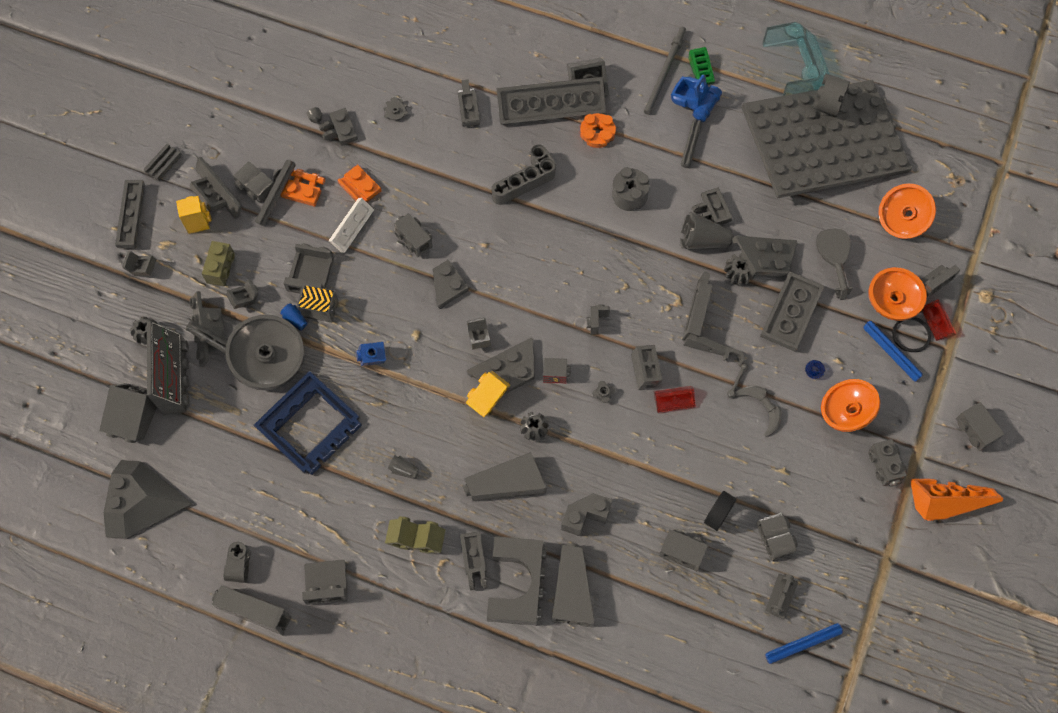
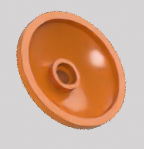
M902 184L892 188L883 197L879 206L881 225L889 234L900 239H912L922 235L931 227L936 216V204L932 195L925 188L916 184ZM908 211H912V215L910 217L906 216V213Z
M898 267L887 268L877 273L872 279L868 290L869 299L874 309L882 316L896 321L908 320L918 315L923 309L927 298L926 289L921 279L913 272Z
M845 380L837 383L827 391L821 403V413L825 422L835 430L843 432L860 430L876 418L880 410V396L875 387L864 380Z

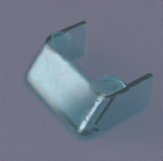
M797 22L767 27L762 43L763 47L794 40L797 41L806 65L801 73L803 80L787 83L783 96L818 90L820 86H824L822 81L825 74H829L815 35Z

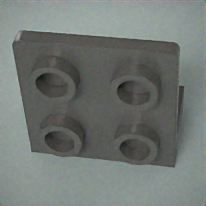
M344 559L306 563L304 565L306 592H302V598L306 605L348 600L346 562Z

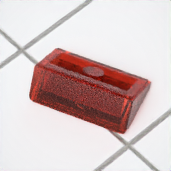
M939 299L923 307L922 311L936 341L957 335Z
M692 386L653 391L658 413L696 407L694 388Z

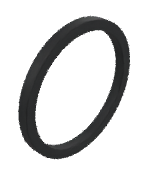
M918 317L908 319L921 323L928 333V340L923 347L910 349L903 346L896 337V328L902 322L897 321L893 327L892 335L898 347L907 352H920L929 345L931 330L926 322Z

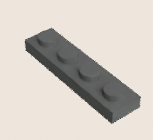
M125 180L115 243L117 248H136L145 187L143 180Z

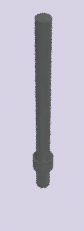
M680 27L677 36L672 40L670 52L645 107L644 113L650 115L675 55L682 46L683 37L686 32L685 27Z

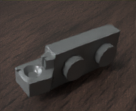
M468 79L461 80L462 90H458L462 127L480 125L476 92L474 89H470Z

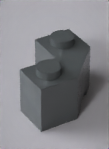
M593 493L568 505L561 530L580 536L586 518L606 524L613 499Z

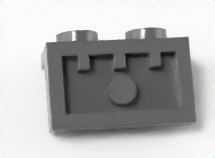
M956 264L950 269L940 265L921 279L926 289L927 298L954 280L960 272Z

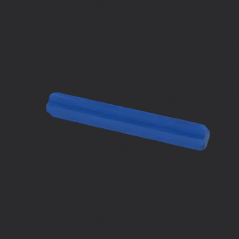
M869 321L864 325V330L913 381L916 382L923 376V373L873 321Z
M836 623L769 651L765 654L768 663L772 664L841 635L843 630L841 625Z

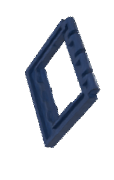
M309 371L254 424V427L303 473L307 471L313 475L322 466L317 460L320 458L325 463L336 452L332 446L335 445L339 449L350 438L346 432L348 431L353 435L362 424L358 421L360 419L359 416ZM318 393L344 419L302 458L296 452V449L276 432Z

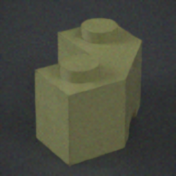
M402 516L389 521L385 544L408 550V548L418 549L421 553L427 554L441 553L446 529L439 527L438 523L427 521L426 524H415L410 522V518Z

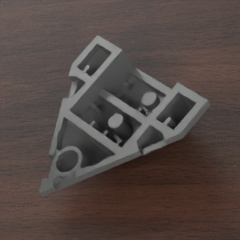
M121 460L111 473L103 512L106 537L128 539L134 536L133 534L143 529L146 530L175 515V512L188 508L193 504L141 461Z

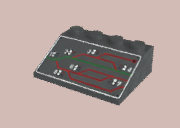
M147 321V396L163 415L185 413L189 405V396L186 394V388L189 387V378L186 376V370L189 369V362L186 358V352L189 350L188 342L184 340L181 334L152 321Z

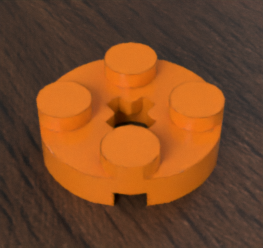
M596 113L585 116L580 126V136L582 140L584 139L587 142V145L594 148H602L615 138L616 126L610 115ZM600 128L602 130L600 131V133H596V130L594 129Z

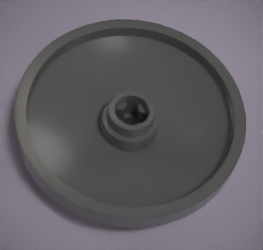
M257 315L244 320L235 327L227 340L225 354L228 367L239 382L253 389L271 390L287 384L297 375L304 360V345L297 329L287 320L274 315Z

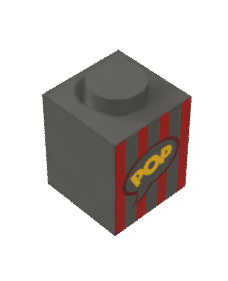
M544 358L543 383L566 384L567 377L571 375V366L567 365V359Z

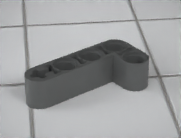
M537 144L531 148L532 165L493 184L492 200L498 205L505 204L554 179L556 164L543 145Z

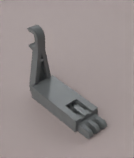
M704 272L697 282L682 337L683 345L722 355L723 361L729 358V354L739 358L738 365L740 366L745 360L743 352L700 336L713 285L708 284L710 274Z

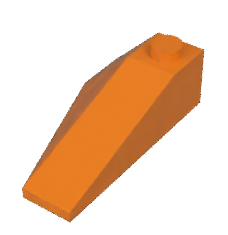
M911 479L915 509L928 521L947 519L1003 501V497L993 488L967 485V488L956 485L955 482H948V485L938 484L935 479Z

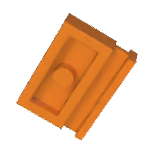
M358 164L344 174L343 178L338 179V184L355 201L358 198H362L368 202L381 192V187Z

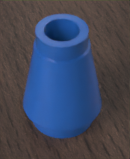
M289 303L281 310L282 318L299 331L308 325V322L296 305Z

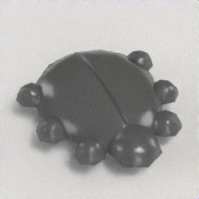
M391 98V101L386 102L388 106L383 108L386 111L384 117L391 120L401 119L404 115L408 114V111H406L407 104L402 103L403 99Z

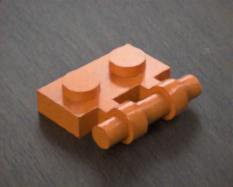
M294 169L291 176L295 178L294 180H288L281 193V197L315 207L322 192L321 188L316 187L317 183L324 185L325 178L320 177L316 173L309 174L302 169ZM302 179L310 181L309 185L301 183Z

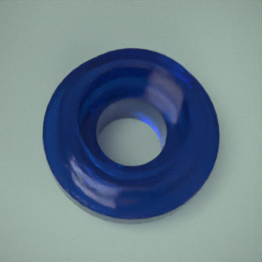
M811 360L807 363L805 372L808 377L818 379L823 376L825 367L820 361ZM812 367H817L819 371H814Z

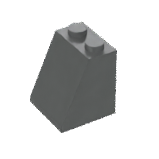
M129 383L110 385L99 431L105 432L108 437H122L124 441L129 443L143 440L157 409L156 405L147 396V388Z

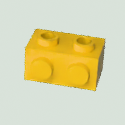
M189 196L186 199L176 201L179 218L188 234L210 229L211 215L207 211L205 202H201L199 196Z
M493 371L488 372V374L485 372L478 380L480 382L479 386L476 389L472 388L467 395L469 399L466 404L483 417L488 416L510 387L508 382Z

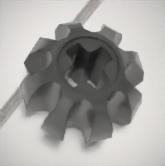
M145 316L132 323L133 327L130 328L131 336H133L137 343L147 345V321L157 324L154 319Z
M533 412L528 413V417L524 416L520 422L522 424L519 427L521 434H525L524 437L529 441L531 438H535V441L541 440L540 436L545 437L548 432L546 429L549 427L547 419L543 420L544 415L540 413L538 415H533Z

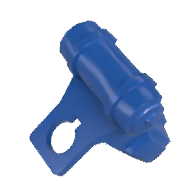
M701 75L699 79L682 76L671 93V99L676 105L694 110L693 117L696 120L705 122L715 104L720 100L722 91L713 85L708 87L705 75Z

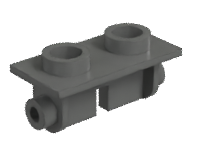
M778 574L765 612L783 620L798 584V581L793 580L794 577L792 575L786 574L784 576Z

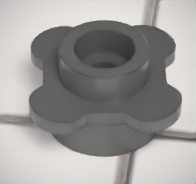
M600 381L597 389L593 390L592 395L603 403H608L611 395L615 393V388L606 385L605 381Z

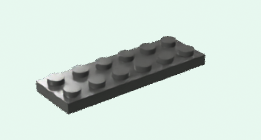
M603 77L496 88L500 124L606 113Z

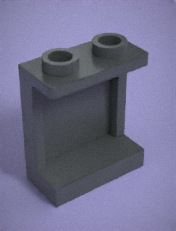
M305 243L301 245L296 244V254L290 275L285 277L283 283L286 290L300 294L303 285L326 289L334 261L332 251L326 247L317 248Z

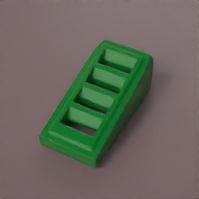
M702 47L690 50L688 59L695 78L699 79L701 75H708L709 77H705L706 83H715L707 48Z

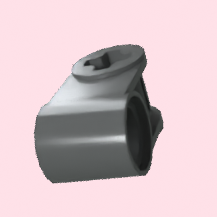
M233 542L228 548L223 573L224 581H247L251 553L250 549L242 542ZM240 549L243 550L242 553H239L238 555H236V552H239Z

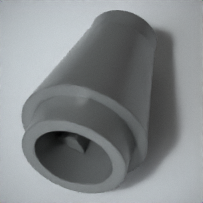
M394 455L388 467L392 474L412 479L415 478L418 472V468L402 456Z

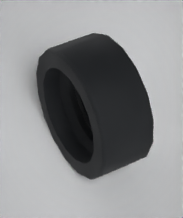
M722 491L704 523L718 531L737 498L726 491Z

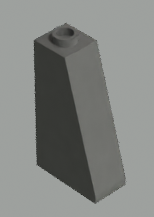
M531 452L464 478L466 485H463L466 496H470L472 501L546 493L545 483Z
M567 543L562 545L552 622L593 627L594 616L583 548L578 547L579 545L575 543Z
M222 585L219 590L215 591L212 597V605L215 608L282 636L292 617L285 609Z

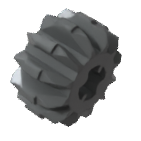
M734 254L731 259H727L724 272H727L726 278H731V284L737 281L738 285H741L742 282L747 285L749 280L754 279L755 275L751 273L747 262L744 261L741 254H739V257Z

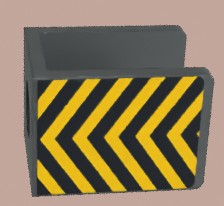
M303 285L297 302V308L302 309L301 314L305 318L332 323L338 298L333 290Z

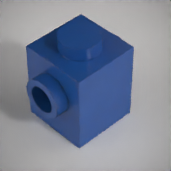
M384 343L360 344L358 350H356L357 362L360 361L361 366L384 364L386 361Z

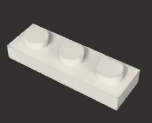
M358 198L329 239V242L341 253H345L374 209L364 199Z

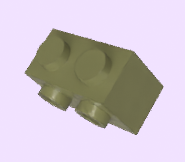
M211 241L202 271V276L207 284L225 287L230 275L231 264L235 258V252L230 244Z

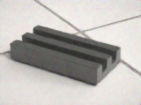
M166 144L144 168V171L160 181L182 154L176 151L175 148H171L169 144Z

